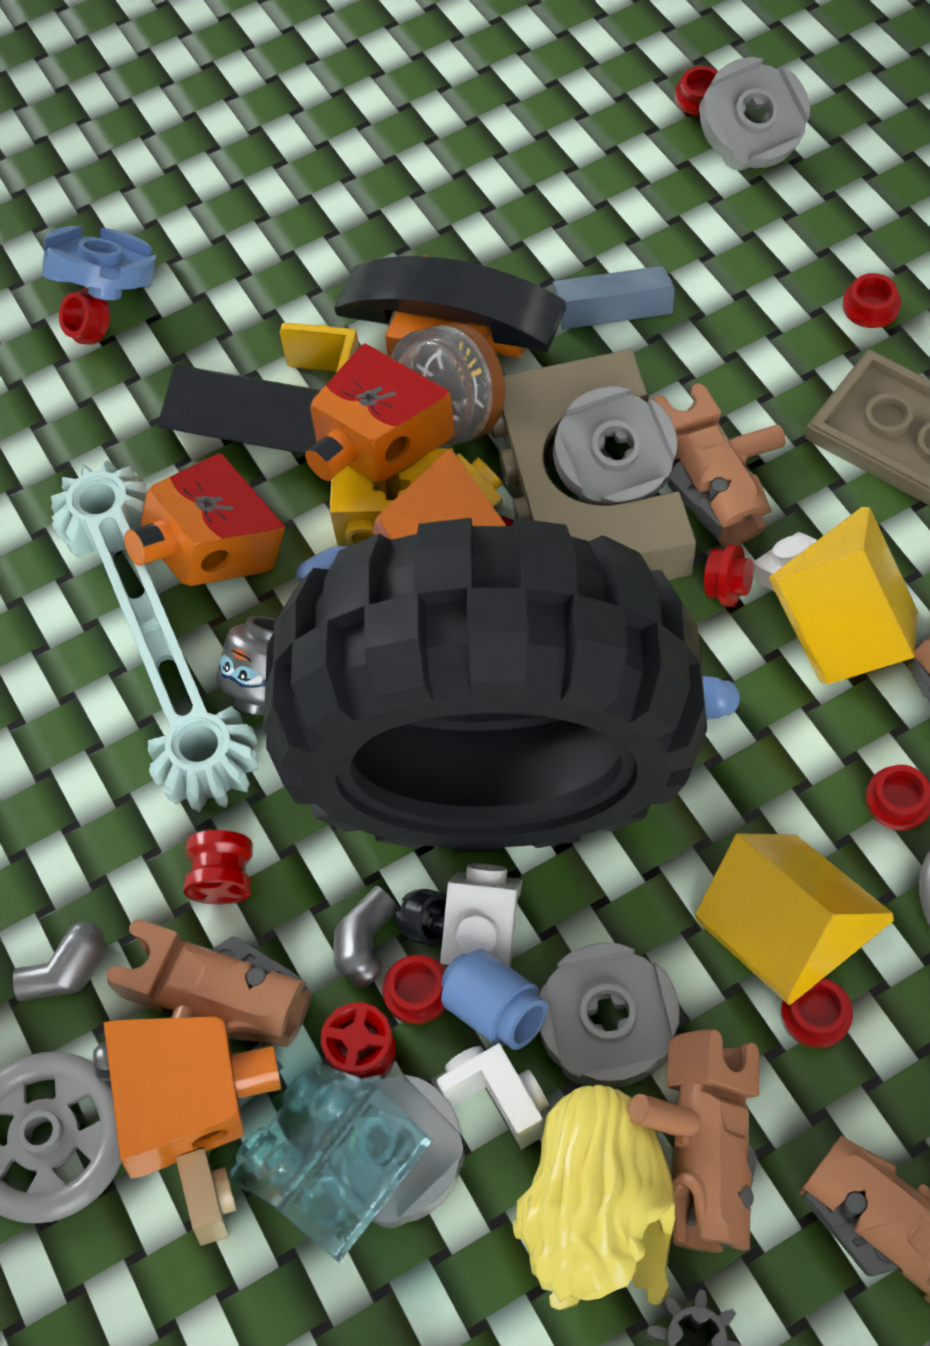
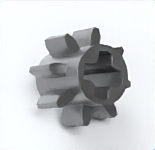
M702 1289L695 1296L692 1307L683 1310L676 1300L670 1296L666 1297L662 1305L664 1313L671 1323L668 1328L657 1325L650 1326L645 1334V1337L652 1342L663 1343V1346H676L684 1335L680 1325L685 1323L692 1332L699 1331L704 1327L710 1333L712 1340L707 1346H742L738 1342L727 1341L725 1328L735 1317V1311L733 1309L726 1310L717 1316L713 1311L706 1308L707 1296L705 1290Z

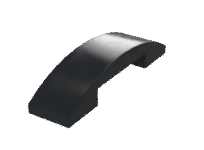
M396 256L376 259L355 266L334 310L336 316L387 325L394 311L486 326L491 329L494 343L548 352L566 311V302L564 299L536 284L490 267L439 257Z

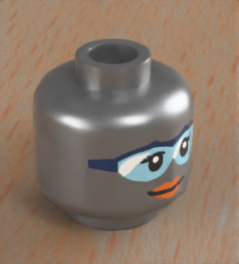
M251 616L247 618L246 624L237 625L230 629L225 639L216 676L222 691L234 698L233 706L250 714L264 715L267 643L274 633V623L277 620L270 617Z

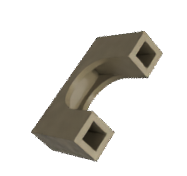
M629 349L504 375V405L500 418L491 430L493 438L503 437L506 449L499 450V456L506 485L516 484L520 497L512 499L515 518L566 524L570 536L586 541H591L604 535L640 552L650 570H662L668 580L693 575L696 541L679 491L616 505H591L579 502L565 495L552 483L547 475L549 469L554 464L553 447L559 423L565 417L566 410L578 397L594 389L618 386L631 389L629 395L640 397L647 402V392L633 350Z

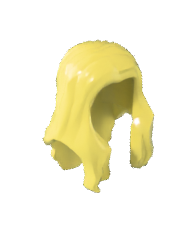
M588 1085L577 1088L561 1098L546 1115L541 1139L540 1164L534 1176L532 1186L517 1200L516 1218L513 1221L515 1238L523 1239L530 1255L531 1272L538 1278L542 1289L553 1291L549 1295L550 1306L558 1310L577 1306L581 1299L588 1301L602 1298L616 1290L627 1287L632 1278L635 1288H643L647 1291L648 1303L657 1306L662 1303L670 1292L666 1272L671 1235L675 1222V1199L671 1173L658 1140L657 1130L633 1124L627 1112L632 1098L610 1086Z

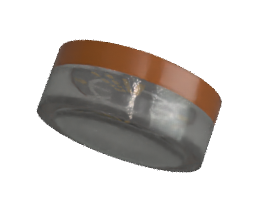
M447 323L410 332L396 344L391 358L451 391L455 436L436 449L448 448L481 438L493 429L503 409L505 385L498 357L490 343L481 333L463 323Z

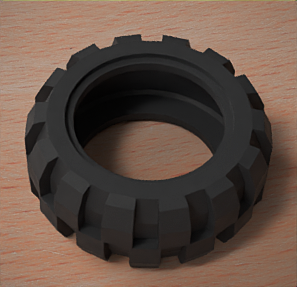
M472 518L419 523L417 534L393 540L379 533L339 550L329 570L313 568L294 589L275 621L274 633L267 643L263 722V729L267 736L266 749L282 784L295 803L309 804L315 818L345 832L361 830L374 834L375 840L378 842L417 849L427 845L454 848V852H500V848L532 845L535 848L576 842L580 841L581 835L598 830L613 832L646 818L651 804L669 803L687 783L707 732L698 626L662 570L651 571L640 552L604 535L591 541H586L570 536L566 524L515 518L512 526H473Z

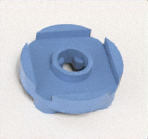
M83 226L57 228L46 234L42 275L49 280L72 282L87 286L88 293L91 296L103 300L120 299L122 297V289H135L152 285L156 254L151 256L152 247L146 241L136 236L113 229L100 228V238L82 237Z

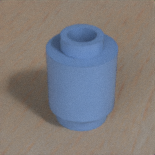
M477 949L468 954L459 955L446 968L441 982L443 1006L492 1044L500 1043L501 1046L507 1045L513 1050H518L526 1046L538 1034L545 1022L548 1005L545 1000L539 997V989L535 984L485 949Z

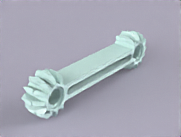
M106 460L98 471H92L83 464L81 476L77 479L62 477L63 492L51 496V508L54 512L52 516L54 522L52 525L58 538L66 543L69 551L75 554L77 559L93 551L100 554L170 729L167 735L148 740V752L153 760L149 764V772L155 784L164 786L163 791L166 797L171 802H174L175 805L187 799L191 808L200 813L208 798L214 797L219 806L226 808L228 803L226 792L230 789H235L248 793L250 783L245 773L259 770V758L257 752L253 750L257 743L253 728L248 726V724H243L240 713L233 706L226 708L216 715L207 713L145 564L141 566L135 564L145 588L144 594L136 599L130 598L127 594L115 565L114 556L119 551H126L124 542L126 531L141 525L146 493L149 490L148 486H144L143 481H139L137 474L129 466L117 471L116 467ZM165 660H172L176 663L190 696L193 708L187 715L181 716L176 713L158 669L160 663ZM203 750H216L210 758L204 761H191L197 753Z

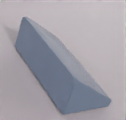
M663 266L553 281L554 294L566 302V311L560 322L562 330L673 314L674 287Z

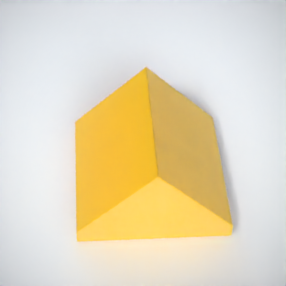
M862 506L768 577L821 683L831 684L914 658L919 612L870 507Z
M736 833L695 913L697 922L789 1006L894 921L893 913L799 836L790 834Z

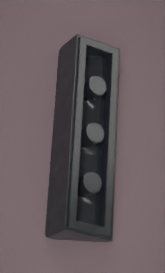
M175 365L160 413L159 427L305 454L316 444L310 407L313 399L321 390Z

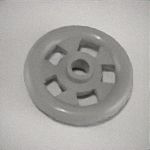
M42 1052L28 1055L6 1065L0 1070V1115L14 1116L8 1130V1144L5 1146L0 1145V1216L22 1223H46L60 1220L79 1212L104 1192L117 1174L122 1163L119 1154L111 1081L101 1082L95 1077L91 1060L65 1052ZM55 1080L56 1097L54 1099H39L27 1104L26 1086L40 1081ZM90 1097L98 1111L100 1121L80 1131L79 1121L70 1108L75 1103ZM42 1123H51L53 1131L49 1140L41 1145H33L31 1137L34 1129ZM76 1149H80L90 1160V1163L75 1180L66 1185L56 1174V1169L64 1165L73 1156ZM15 1161L25 1169L37 1172L27 1192L19 1191L3 1181Z

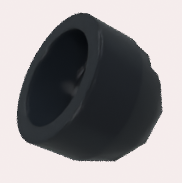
M415 889L407 893L402 898L404 902L402 903L401 910L396 911L395 918L398 929L406 938L413 942L430 947L440 945L443 939L447 894L431 889ZM424 913L429 915L425 925L422 924Z

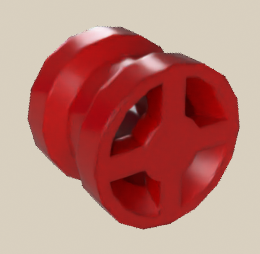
M206 830L188 837L185 854L192 862L191 871L184 878L183 892L185 896L196 902L214 905L233 904L248 899L251 895L252 881L250 876L245 873V867L253 857L252 840L244 834L227 830Z
M364 1002L348 1003L337 1008L326 1019L321 1030V1046L333 1073L342 1082L352 1085L366 1077L381 1075V1078H384L392 1070L396 1060V1043L387 1018L380 1010ZM368 1047L375 1048V1051L370 1050L367 1054L361 1056L360 1060H358L359 1054L364 1052Z

